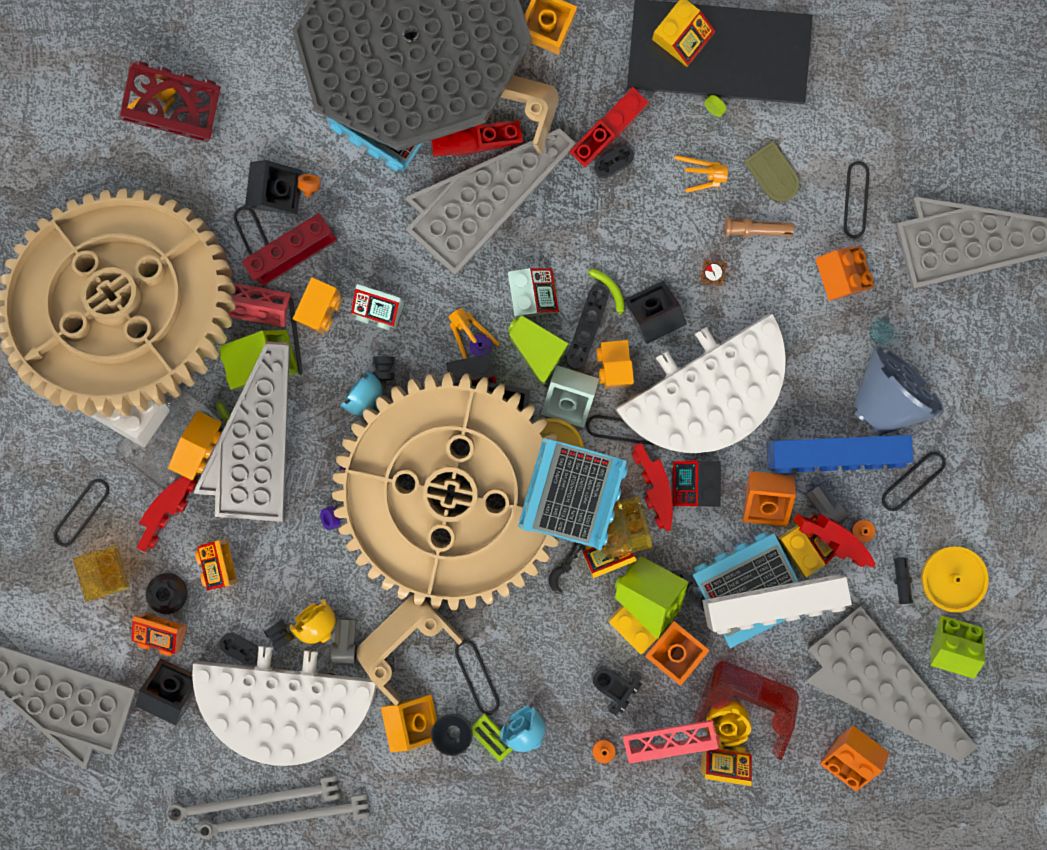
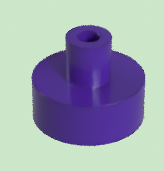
M481 334L474 336L477 342L473 343L470 341L469 348L474 356L489 354L492 349L490 339Z
M333 506L323 508L320 512L321 522L327 530L338 528L340 520L343 519L334 516L336 508Z

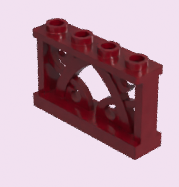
M142 61L131 62L118 120L208 142L211 139L221 87L217 86L216 82L203 79L202 82L195 80L194 76L181 73L177 75L164 67L155 69ZM140 75H144L150 80L149 84H143L141 81L142 88L147 91L145 94L140 92L134 84L135 78ZM156 79L162 80L164 82L157 84ZM185 87L192 88V89L188 92V91L185 89ZM173 88L181 96L187 107L177 109L168 119L164 118L162 106L153 97L162 91ZM131 91L140 97L134 109L127 108ZM198 91L208 94L210 102L207 106L196 108L195 104L203 100L196 97ZM148 102L157 108V113L150 114L148 112V108L152 107L147 104ZM208 111L206 126L202 128L200 127L198 113ZM189 112L190 115H184L186 122H181L178 119L180 113Z
M317 213L243 259L242 263L251 278L256 280L263 288L338 240L321 214Z

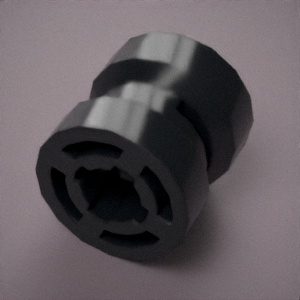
M374 356L373 365L376 370L372 374L379 380H395V373L391 370L395 365V357Z
M283 620L264 631L266 637L272 640V646L275 651L295 639L292 633L286 630V624Z

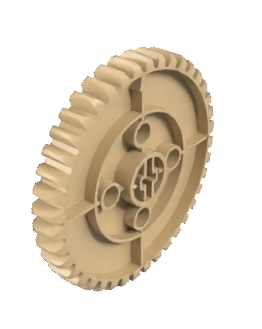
M120 189L117 192L116 198L112 196L109 190H103L100 193V200H95L91 193L84 195L83 204L78 205L72 199L67 202L68 211L63 213L57 207L51 211L53 220L50 222L44 218L39 219L37 225L40 230L37 233L28 230L24 234L28 240L27 245L16 244L13 248L18 258L6 260L5 266L11 273L0 276V284L6 289L0 291V337L3 339L1 343L2 351L9 356L8 362L18 372L20 379L27 385H30L35 393L42 397L45 396L53 405L59 406L62 404L69 412H76L80 409L85 416H93L98 411L103 417H111L114 409H116L122 416H129L132 405L141 413L148 410V401L153 400L158 406H162L165 404V393L169 392L175 398L181 395L179 385L182 382L192 387L196 383L192 374L195 371L201 374H205L208 371V367L204 363L205 358L213 360L218 357L219 353L213 346L214 343L224 344L227 337L221 328L227 329L231 327L232 319L228 312L235 309V302L231 297L235 293V285L230 279L233 272L229 263L226 262L227 255L219 245L216 235L209 231V228L202 219H196L192 210L188 208L182 209L175 200L171 199L165 202L160 194L155 193L149 198L145 191L137 190L133 197H131L127 189ZM94 266L92 270L86 272L88 268ZM157 271L154 276L148 277L151 272ZM83 325L78 332L73 333L77 327ZM147 330L143 337L136 338L140 332Z
M447 372L443 377L442 385H438L437 379L433 374H428L425 379V388H422L420 383L414 378L408 381V394L400 386L393 387L391 395L394 402L381 395L376 399L380 412L373 408L364 409L362 414L368 424L359 421L352 424L351 429L358 438L346 437L342 442L345 449L351 453H342L336 458V462L346 468V470L337 471L332 477L335 482L343 484V487L336 489L332 493V498L337 501H344V504L334 511V516L347 519L338 529L342 535L352 534L353 536L346 545L347 550H361L362 553L356 560L357 565L362 566L370 562L372 568L368 573V577L374 579L382 574L385 577L382 584L384 590H389L394 584L398 585V598L404 599L409 592L415 593V605L420 606L425 597H430L432 608L439 609L442 600L448 599L450 609L457 610L460 599H465L466 605L473 609L476 606L477 596H481L486 604H492L495 590L501 596L508 597L510 594L509 582L522 588L525 586L524 571L532 576H536L539 573V567L535 559L541 562H548L550 560V553L544 545L556 547L559 544L558 537L532 530L529 532L518 527L542 439L545 437L556 441L557 435L554 432L542 435L541 431L545 428L547 419L544 417L538 418L535 421L530 419L535 410L533 404H529L523 409L518 408L517 406L521 398V394L518 392L513 394L508 400L503 398L505 385L502 383L493 392L488 391L487 377H483L477 387L472 386V379L469 373H465L460 383L455 384L452 373ZM458 438L466 440L470 445V452L466 455L456 454L452 449V442ZM444 472H453L447 479L436 478L437 475ZM457 474L463 475L470 485L462 483V478L458 477ZM399 475H411L415 480V488L411 490L403 489L398 482ZM452 484L456 486L455 492L473 495V497L456 493L454 498L447 497L448 491L431 487L447 490L449 485ZM493 493L501 494L505 498L506 504L500 509L491 508L487 503V497ZM434 499L441 500V503H440V504H441L443 507H446V509L440 507V506L434 501ZM456 504L466 506L460 510H450V508H455ZM438 528H444L450 533L451 540L447 543H440L434 538L433 531Z

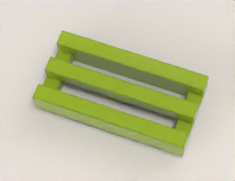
M484 713L471 725L473 735L500 763L513 749L510 747L506 749L482 723L485 720L500 736L501 729ZM478 726L503 752L501 755L476 730Z

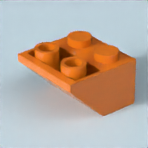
M861 245L838 249L815 258L829 301L875 288L873 276L868 269L866 255Z
M852 725L838 737L821 760L820 765L853 790L858 791L883 771L890 752Z

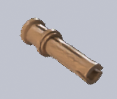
M731 217L725 218V237L730 235H743L744 238H748L751 235L793 237L794 223L752 221L749 218L744 220L731 219Z

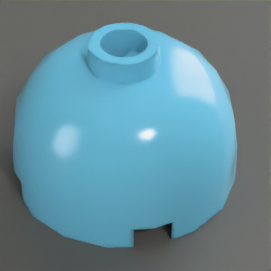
M368 370L364 373L367 377L359 378L346 395L345 399L348 402L340 404L342 408L353 415H363L362 413L366 408L378 410L376 399L382 395L383 387L380 380Z
M525 706L511 715L509 719L512 722L508 727L504 724L501 729L500 739L508 747L516 752H528L541 746L546 727L540 713L534 707L531 709L529 706Z

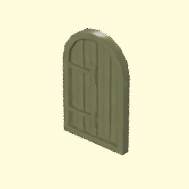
M774 141L744 161L746 167L771 200L785 202L796 195L799 188L797 174Z

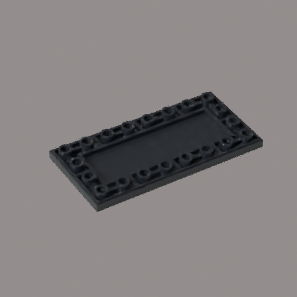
M634 1L627 89L634 87L636 90L805 104L812 14L692 4L702 12L715 30V33L687 67L652 40L654 31L677 2Z

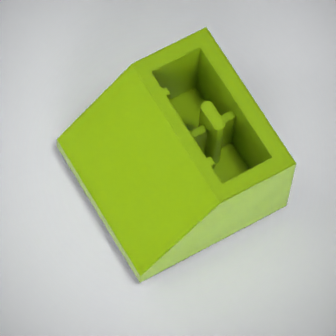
M941 615L931 646L930 666L974 679L985 663V628Z

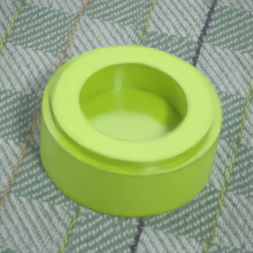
M710 95L704 102L708 111L716 117H721L727 110L724 102L717 96Z

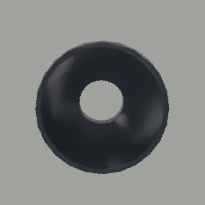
M163 573L155 576L146 588L148 605L154 611L161 614H172L179 611L186 603L188 596L185 582L179 576L172 573ZM167 588L169 590L170 597L167 601H161L158 598L159 589Z
M452 713L440 717L434 723L431 738L439 752L449 756H456L468 749L472 742L473 731L466 718ZM450 726H457L460 729V736L458 738L449 737L447 729Z

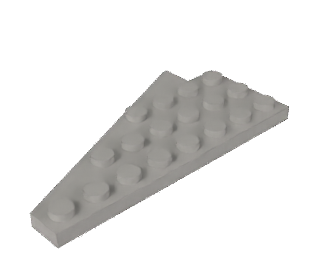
M559 128L548 133L542 154L536 151L532 140L408 196L405 200L420 214L405 230L456 276L565 158L576 143Z
M914 197L912 202L917 219L896 224L912 289L1047 257V218Z
M266 342L194 489V494L215 495V517L280 522L284 519L290 343Z
M857 606L807 648L821 665L820 668L805 679L809 684L959 762L977 748L861 606Z
M0 645V696L84 769L88 768L94 749L111 755L117 753L137 688Z

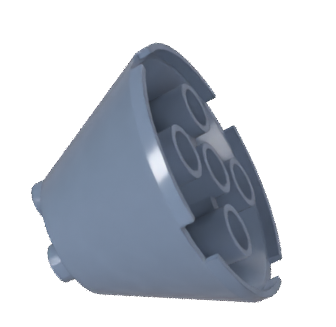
M881 346L876 347L872 352L854 401V405L857 408L856 416L863 422L867 420L872 425L874 432L882 436L884 433H889L941 415L944 412L943 404L935 392L930 394L925 388L927 382L898 355L890 350L886 352L881 351Z

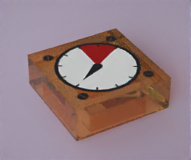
M704 259L700 282L722 286L727 263Z

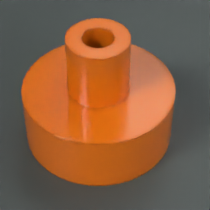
M303 174L298 177V188L304 191V196L312 197L313 192L320 190V177L313 174Z
M858 520L852 525L851 533L860 542H869L875 535V527L868 520Z
M607 739L596 741L592 748L593 756L600 763L610 762L615 756L613 743Z

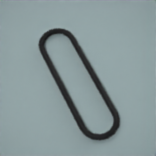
M860 161L852 163L847 171L843 227L845 234L851 238H859L866 229L870 172L868 166ZM862 165L866 169L862 231L859 234L852 235L847 230L850 174L853 166Z
M243 206L235 211L233 218L250 256L252 252L237 221V214L241 210L251 212L265 245H268V241L255 212L251 208Z
M289 298L297 369L299 375H302L297 324L293 320L295 315L293 299Z
M594 415L587 420L586 429L591 436L656 445L650 441L595 434L590 430V422L595 418L624 422L621 418Z
M937 452L926 455L883 494L882 505L884 508L892 512L901 509L944 470L946 465L945 458ZM934 455L941 458L942 467L898 507L890 508L886 505L885 498L887 494L923 462Z
M96 479L90 482L57 526L53 538L59 546H70L107 498L109 486L104 480ZM97 482L102 483L106 488L103 498L71 541L68 543L59 542L57 533L91 486Z
M464 640L455 647V656L479 711L486 715L494 714L500 704L477 647L473 642ZM462 644L471 645L475 651L496 700V707L492 711H484L480 706L458 654V649Z

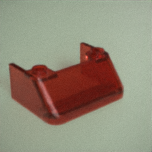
M717 662L713 666L692 719L693 723L703 721L708 706L715 709L727 707L732 696L774 712L771 724L773 730L779 734L772 754L782 761L795 728L799 703L798 693L787 685L730 662Z

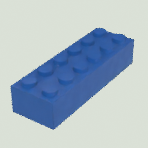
M912 435L767 442L768 469H774V473H792V468H797L798 473L815 472V467H819V472L838 471L837 466H842V471L861 470L860 465H864L865 470L884 469L883 464H887V469L906 468V463H913Z

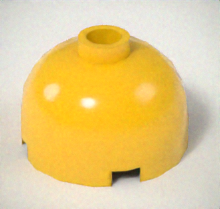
M320 600L322 604L318 606L313 603L305 608L294 619L297 622L295 626L290 625L291 632L300 641L315 644L320 641L324 643L331 638L336 618L333 609L326 600Z
M722 700L715 703L707 713L706 721L713 720L716 734L720 735L721 742H725L724 746H736L748 739V735L751 733L752 722L749 711L741 703L734 700ZM705 727L707 735H710L709 727Z

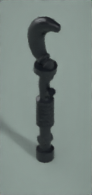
M574 542L571 548L572 551L568 555L565 564L562 563L560 567L555 568L550 573L548 583L555 593L562 594V590L558 586V578L562 573H567L572 569L570 564L573 558H578L577 553L580 552L584 544Z

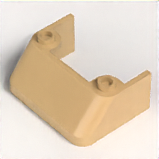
M513 75L501 97L526 104L525 113L527 117L539 123L533 145L536 151L542 154L558 105V92L551 85Z
M414 595L410 596L356 649V657L370 679L395 706L402 698L387 683L392 676V668L385 661V658L416 628L427 636H434L444 628L459 645L464 639L436 609L432 608L431 603L426 598L420 606L415 605Z

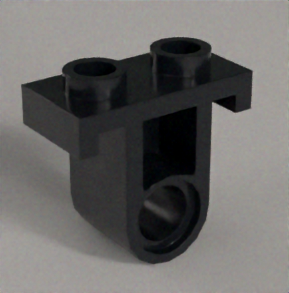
M601 666L594 670L592 681L600 692L616 702L614 707L610 704L607 707L608 711L616 716L618 712L623 713L629 704L627 699L630 694H636L641 687V676L632 670L630 675L633 678L629 682L610 668ZM606 673L610 676L607 684L597 682L600 674Z

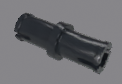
M908 557L894 558L896 574L894 584H897L898 603H913L911 590L913 579L909 574Z

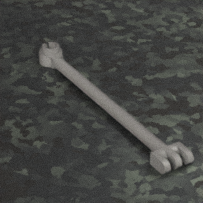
M337 775L321 777V785L193 806H183L179 803H174L167 809L166 814L172 813L175 808L179 809L181 813L179 816L172 813L167 816V819L172 823H178L184 817L320 794H323L324 801L340 799V793L330 794V791L339 789L338 784L329 785V782L337 781Z
M367 794L352 795V803L222 823H214L212 820L207 819L198 825L197 830L199 832L197 834L200 838L206 840L218 832L352 812L354 820L369 818L370 812H360L361 809L369 808V804H359V800H365L368 797ZM207 827L209 834H204L201 831L202 828Z

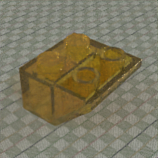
M640 495L616 501L613 507L615 511L614 519L607 528L608 540L605 549L608 559L653 548Z
M118 545L72 558L85 602L130 589Z

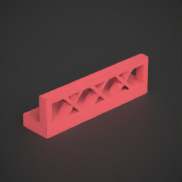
M233 283L235 291H238L239 294L231 295L235 302V309L228 312L231 318L285 327L291 293ZM259 295L261 298L251 299L249 296ZM280 299L284 301L283 304L273 303L272 300Z
M713 720L623 736L629 763L718 749L721 744L720 735L716 734ZM709 727L710 735L702 737L695 735L699 728ZM681 731L690 736L689 739L676 741L673 739L676 732ZM657 735L668 740L666 743L655 745L651 743L653 737ZM638 739L646 745L632 748L630 740Z

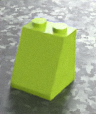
M521 315L519 319L514 318L508 328L509 338L536 379L544 386L567 349L568 343Z
M287 330L260 331L219 346L220 358L224 364L226 380L230 390L244 389L266 342L290 343L289 376L298 373Z
M641 556L635 563L632 562L629 565L624 576L621 575L615 583V588H617L615 599L655 638L659 639L680 613L688 581Z

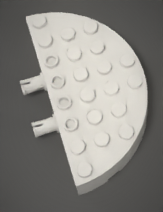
M773 314L764 316L720 344H716L708 327L701 329V331L695 333V336L705 352L683 367H677L669 351L662 353L663 356L659 355L656 359L666 373L665 378L616 407V412L638 435L660 447L684 453L710 452L728 447L752 433L768 416L777 401L783 385L786 362L785 347L781 331Z
M258 646V660L255 667L198 661L193 664L192 676L196 701L203 718L212 732L225 745L250 760L270 765L288 766L311 762L340 747L352 736L364 720L372 705L377 688L369 678L320 674L316 672L317 651L305 650L303 652L302 671L272 669L270 666L273 647Z

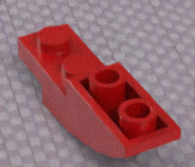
M632 87L583 136L569 153L586 168L629 127L649 102Z
M519 120L477 125L474 128L464 129L430 140L433 157L453 155V157L501 149L523 142Z
M639 443L632 447L634 452L631 453V456L636 465L640 464L644 472L641 475L646 485L651 484L652 488L644 491L646 496L643 499L649 509H654L657 515L654 517L658 528H663L665 532L671 530L673 518L672 494L669 481L661 460L657 459L651 462L642 443Z
M196 474L193 480L185 476L179 478L161 492L151 503L139 524L147 528L136 548L147 552L156 547L160 539L158 534L161 528L164 529L170 520L168 514L178 515L179 512L183 513L188 505L186 499L190 492H194L198 480H196L198 474Z
M820 513L817 521L801 514H796L793 522L800 527L799 531L808 536H811L812 533L818 535V539L828 543V546L834 550L833 554L843 560L846 557L853 559L852 562L863 568L865 565L875 567L876 563L867 548L841 524Z

